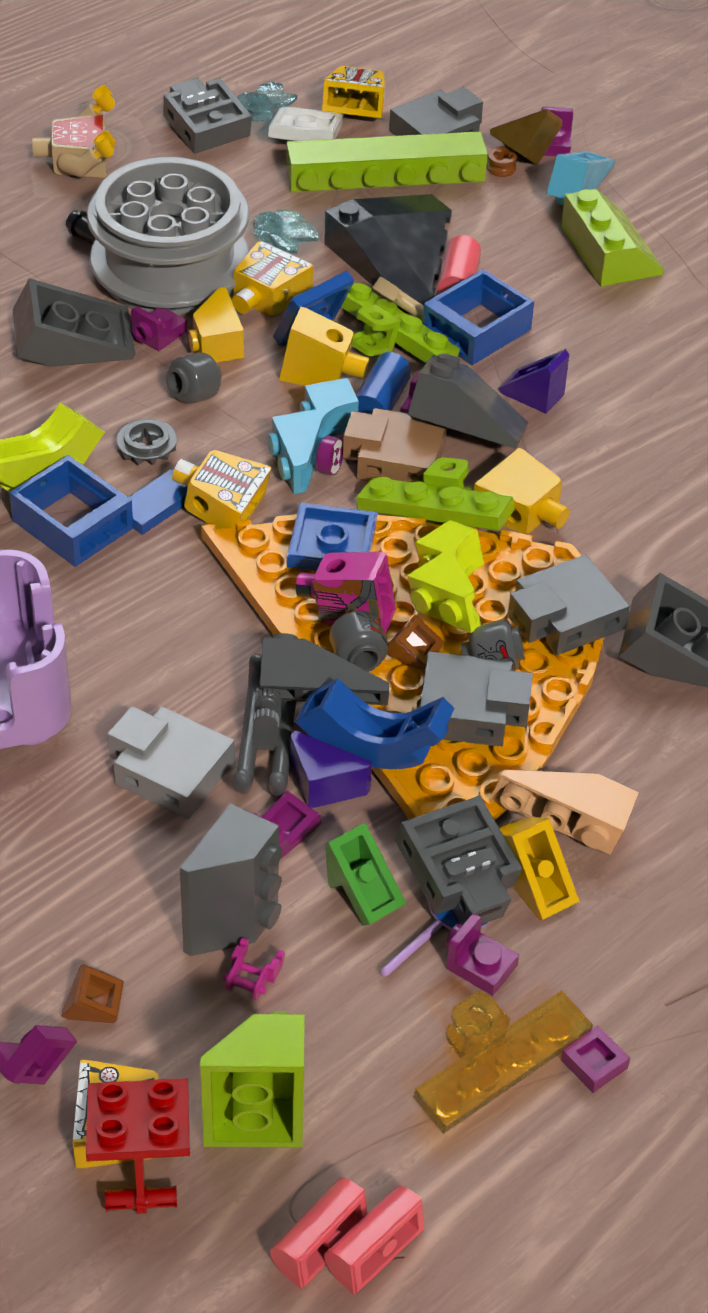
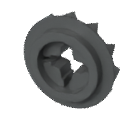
M135 420L123 426L117 434L118 451L123 453L125 460L135 459L138 465L143 461H150L154 465L158 458L168 460L169 454L176 451L177 435L175 430L169 424L160 420ZM145 437L146 441H149L151 445L145 446L143 438Z

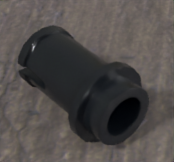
M83 210L71 212L66 220V227L69 233L73 236H80L93 244L95 237L88 226L87 212Z

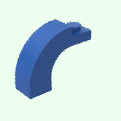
M338 678L310 693L295 722L311 737L372 761V767L406 769L423 764L430 747L436 745L445 737L449 729L447 724L455 708L444 697H441L411 712H385L362 701Z

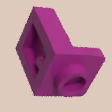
M543 106L541 110L548 109L562 119V127L544 156L557 157L558 154L570 153L573 109Z
M138 306L131 310L132 336L158 352L187 332V320L166 308H156L150 313Z
M473 913L463 925L460 923L456 924L446 939L445 947L448 949L446 969L494 996L518 966L519 954L481 933L482 917Z
M35 1025L32 1030L23 1036L20 1043L0 1042V1073L7 1080L16 1084L44 1085L75 1046L77 1040L68 1028Z

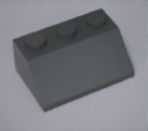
M230 803L181 865L180 888L184 953L194 956L236 947L237 945L240 946L242 937L249 939V944L255 943L265 928L271 929L276 924L282 909L281 904L278 903V891L282 883V877L279 876V861L282 855V848L279 847L278 825Z

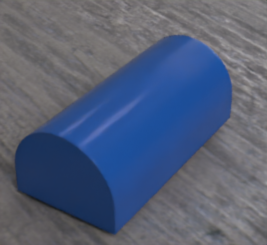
M385 352L378 357L356 394L359 401L358 412L372 414L374 408L392 411L410 380L411 368L403 356L394 352Z

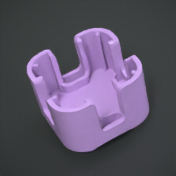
M0 550V749L18 745H35L46 741L65 727L72 712L65 634L62 623L54 624L51 587L47 571L36 557L18 550Z

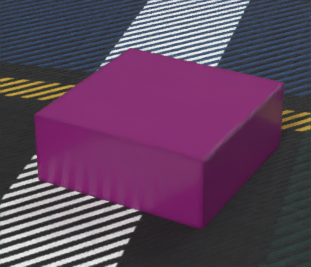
M596 1026L564 1048L561 1061L594 1093L628 1069L630 1057L599 1026Z

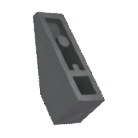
M279 633L273 635L272 638L263 637L260 675L261 690L268 687L270 689L274 688V690H278V693H281L282 701L306 702L312 691L339 678L365 703L369 705H388L389 682L306 639H298L293 634Z

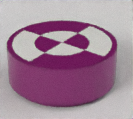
M325 436L318 446L316 467L320 473L336 475L343 460V440L337 437Z

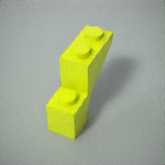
M59 403L52 415L33 432L0 439V486L10 492L68 455L84 465L105 432L82 414Z
M449 520L415 542L419 557V568L407 575L411 590L410 598L416 611L472 633L481 625L480 617L472 604V600L475 598L474 588L468 579L475 570L484 565L478 530Z

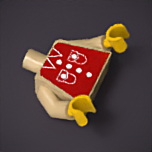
M106 85L96 88L92 94L96 104H89L79 116L52 121V137L32 138L33 157H53L54 173L58 175L106 178V158L113 155L116 141L110 132L105 131L104 114H101L102 110L108 112L115 106V100Z

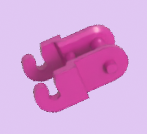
M242 937L240 946L237 945L232 954V969L229 975L225 974L223 980L226 981L225 989L230 991L234 986L251 991L252 999L258 1000L261 994L265 995L267 988H265L267 981L274 983L283 965L285 952L278 950L276 958H273L270 964H265L262 970L243 963L248 950L249 939ZM244 970L259 977L256 982L241 978L239 975Z

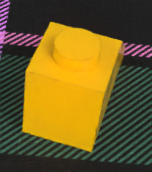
M226 286L219 287L193 314V330H188V341L191 351L206 353L216 363L244 358V329Z
M524 816L499 828L522 867V871L513 888L538 919L544 920L580 902L549 818Z

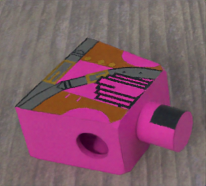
M328 553L324 555L315 574L300 573L297 577L296 595L298 597L316 599L319 617L324 624L333 625L342 615L352 611H366L372 613L380 621L386 634L396 612L387 553Z

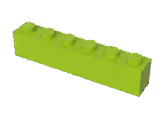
M481 131L288 141L286 170L291 192L485 182L488 153Z

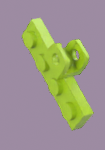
M354 283L341 308L355 316L357 320L365 323L363 331L354 334L351 344L353 347L367 356H380L382 353L392 352L396 343L425 363L429 361L432 355L449 354L458 358L460 348L449 342L445 335L432 331L423 325L422 321L417 317L407 315L398 309L394 302L383 299L373 293L369 286L362 283Z
M447 457L438 458L428 467L423 474L424 482H406L392 480L388 477H372L356 497L358 510L402 517L426 518L429 521L443 523L451 520L465 526L500 531L513 513L515 507L513 496L500 495L492 491H472L470 486L464 487L463 480L469 472L468 461ZM447 468H454L453 470L445 471Z

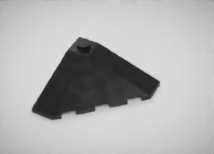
M432 194L352 199L325 210L324 244L372 286L381 276L424 306L425 302L435 297L436 288L432 287L433 281H438L442 263L439 253L445 250L448 235L445 224L450 223L452 210ZM397 305V307H398L401 311H403L404 313L408 314L407 311H405L404 309H402L401 307H399V306Z

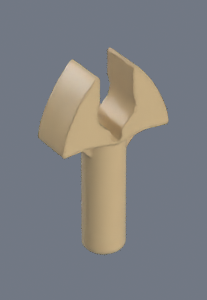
M380 276L372 289L423 322L424 306Z

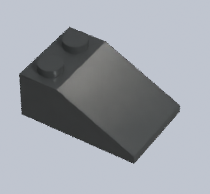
M28 279L12 309L18 358L52 367L131 360L134 358L135 348L127 306L34 279Z
M449 354L432 355L419 372L408 412L409 416L515 449L517 448L527 429L528 421L469 366L460 364V359Z
M659 573L633 597L619 657L652 676L708 688V600L664 574Z

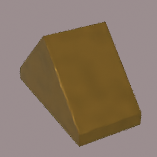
M544 109L490 129V135L538 165L561 129L562 119L550 110Z

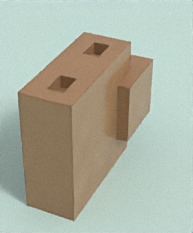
M377 408L373 409L372 414L352 411L344 433L343 458L358 460L357 479L370 481L372 477H388L392 480L406 482H424V472L435 460L442 456L446 443L447 427L409 416L407 413Z

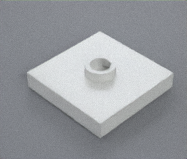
M281 106L269 125L268 137L295 141L335 139L342 127L343 114Z

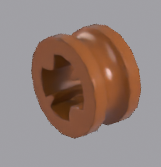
M495 147L489 151L487 169L492 175L508 177L515 173L517 153L513 149Z

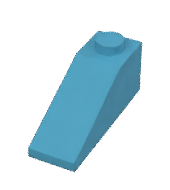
M588 151L558 154L546 194L555 196V202L564 205L565 194L579 192L584 189H596L613 168L615 160Z

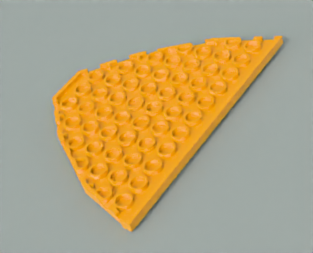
M297 514L276 516L273 523L252 525L251 520H241L239 524L236 523V528L216 529L215 524L201 526L202 539L273 635L279 633L293 634L298 639H306L334 654L329 639L332 625L324 624L320 620L316 599L303 598L296 595L298 575L300 573L315 574L316 570L287 567V554ZM377 515V525L371 552L387 553L396 612L385 634L387 642L389 643L416 614L445 642L439 653L463 655L462 643L469 642V632L416 611L410 598L411 590L407 575L419 568V557L415 542L441 525L426 523V518ZM502 529L499 535L478 530L484 565L475 570L468 579L474 588L475 598L472 600V604L480 617L481 624L506 620L511 624L512 628H515L516 626L508 617L510 593L515 592L517 579L582 555L572 544L556 541L555 545L551 546L532 542L533 536ZM521 634L525 660L519 661L517 671L533 673L527 727L505 725L503 747L441 740L436 745L430 747L421 765L406 769L372 767V770L409 820L479 795L494 820H496L507 810L501 803L490 800L503 770H543L593 684L605 637L556 655L546 643V637L528 643ZM387 655L378 667L369 672L389 682L388 705L370 706L390 713H407L420 708L426 668L421 671Z

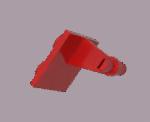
M188 1078L88 1083L86 1162L135 1159V1189H105L106 1212L136 1209V1214L138 1215L147 1214V1209L177 1208V1185L172 1187L146 1188L144 1159L190 1156Z

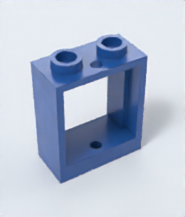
M482 269L425 302L422 324L434 332L445 335L449 342L460 348L458 356L473 366L531 330L534 301ZM479 305H483L500 318L483 328H479L462 317V315Z
M69 455L9 492L13 521L74 567L134 528L132 500ZM71 493L94 510L66 528L43 510Z

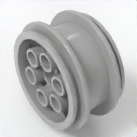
M157 157L136 161L108 175L99 185L88 204L87 222L91 233L95 237L90 252L91 269L98 282L120 303L133 309L138 306L149 313L156 308H166L175 314L196 312L219 287L226 286L229 295L232 293L235 287V282L233 281L234 270L249 253L248 244L243 237L249 223V206L244 194L222 170L205 162L181 157Z

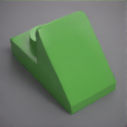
M365 822L325 844L328 884L330 888L343 886L363 926L374 923L406 904Z

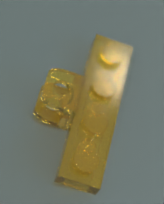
M563 990L511 1025H509L510 1017L497 1002L486 993L477 991L453 1007L451 1012L453 1023H450L446 1029L447 1041L460 1059L415 1088L413 1098L440 1131L445 1134L561 1054L564 1048L589 1032L593 1024Z

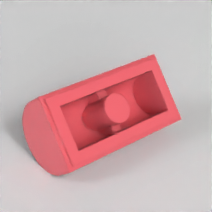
M459 235L449 241L437 287V295L477 273L481 247L474 238Z
M339 1178L270 1249V1256L275 1266L300 1289L306 1287L326 1265L324 1254L367 1215L365 1189L347 1178Z
M397 1186L324 1254V1259L330 1272L353 1295L367 1285L424 1230L422 1198L407 1187Z

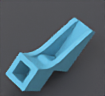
M348 378L305 385V401L300 402V412L272 417V433L267 435L268 448L272 456L277 455L280 477L283 481H288L293 494L307 491L316 465V454L321 440L325 436L334 437L344 433L351 412H358L359 401Z

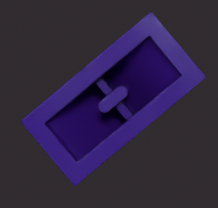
M566 349L517 369L498 388L499 391L509 398L546 414L565 394L570 356Z
M294 730L290 736V765L306 805L310 808L366 796L371 789L372 761Z

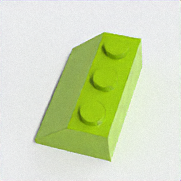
M584 189L579 192L565 194L561 228L600 287L663 275L664 268L622 209L597 189Z
M282 1011L269 1014H253L201 1057L203 1147L302 1148L305 1014H289Z

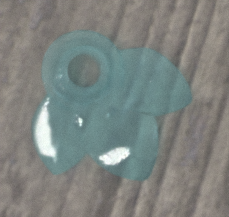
M267 82L258 86L256 92H243L237 98L252 115L251 121L259 122L272 118L274 116V109L293 104L297 100L298 95L284 93L283 84L279 82Z
M282 209L275 212L259 213L253 220L254 234L260 240L272 243L276 248L292 254H297L298 242L318 241L320 237L316 228L309 222L304 221V216L301 213L293 210Z

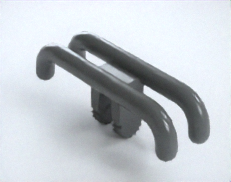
M254 654L249 659L247 697L238 767L234 775V787L241 794L248 793L253 784L257 750H272L274 755L272 773L269 777V790L274 796H282L286 792L288 785L290 736L294 729L296 701H282L281 693H278V690L276 691L274 688L260 689L262 655Z

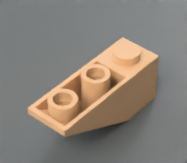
M503 770L490 800L501 803L506 809L518 812L526 817L549 818L553 830L581 841L590 848L598 849L610 855L624 832L639 792L600 774Z

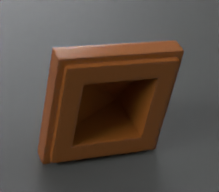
M415 614L388 643L387 655L423 671L426 668L428 651L439 652L445 642Z
M82 964L78 969L62 1009L61 1017L68 1020L115 1023L118 1017L124 981Z

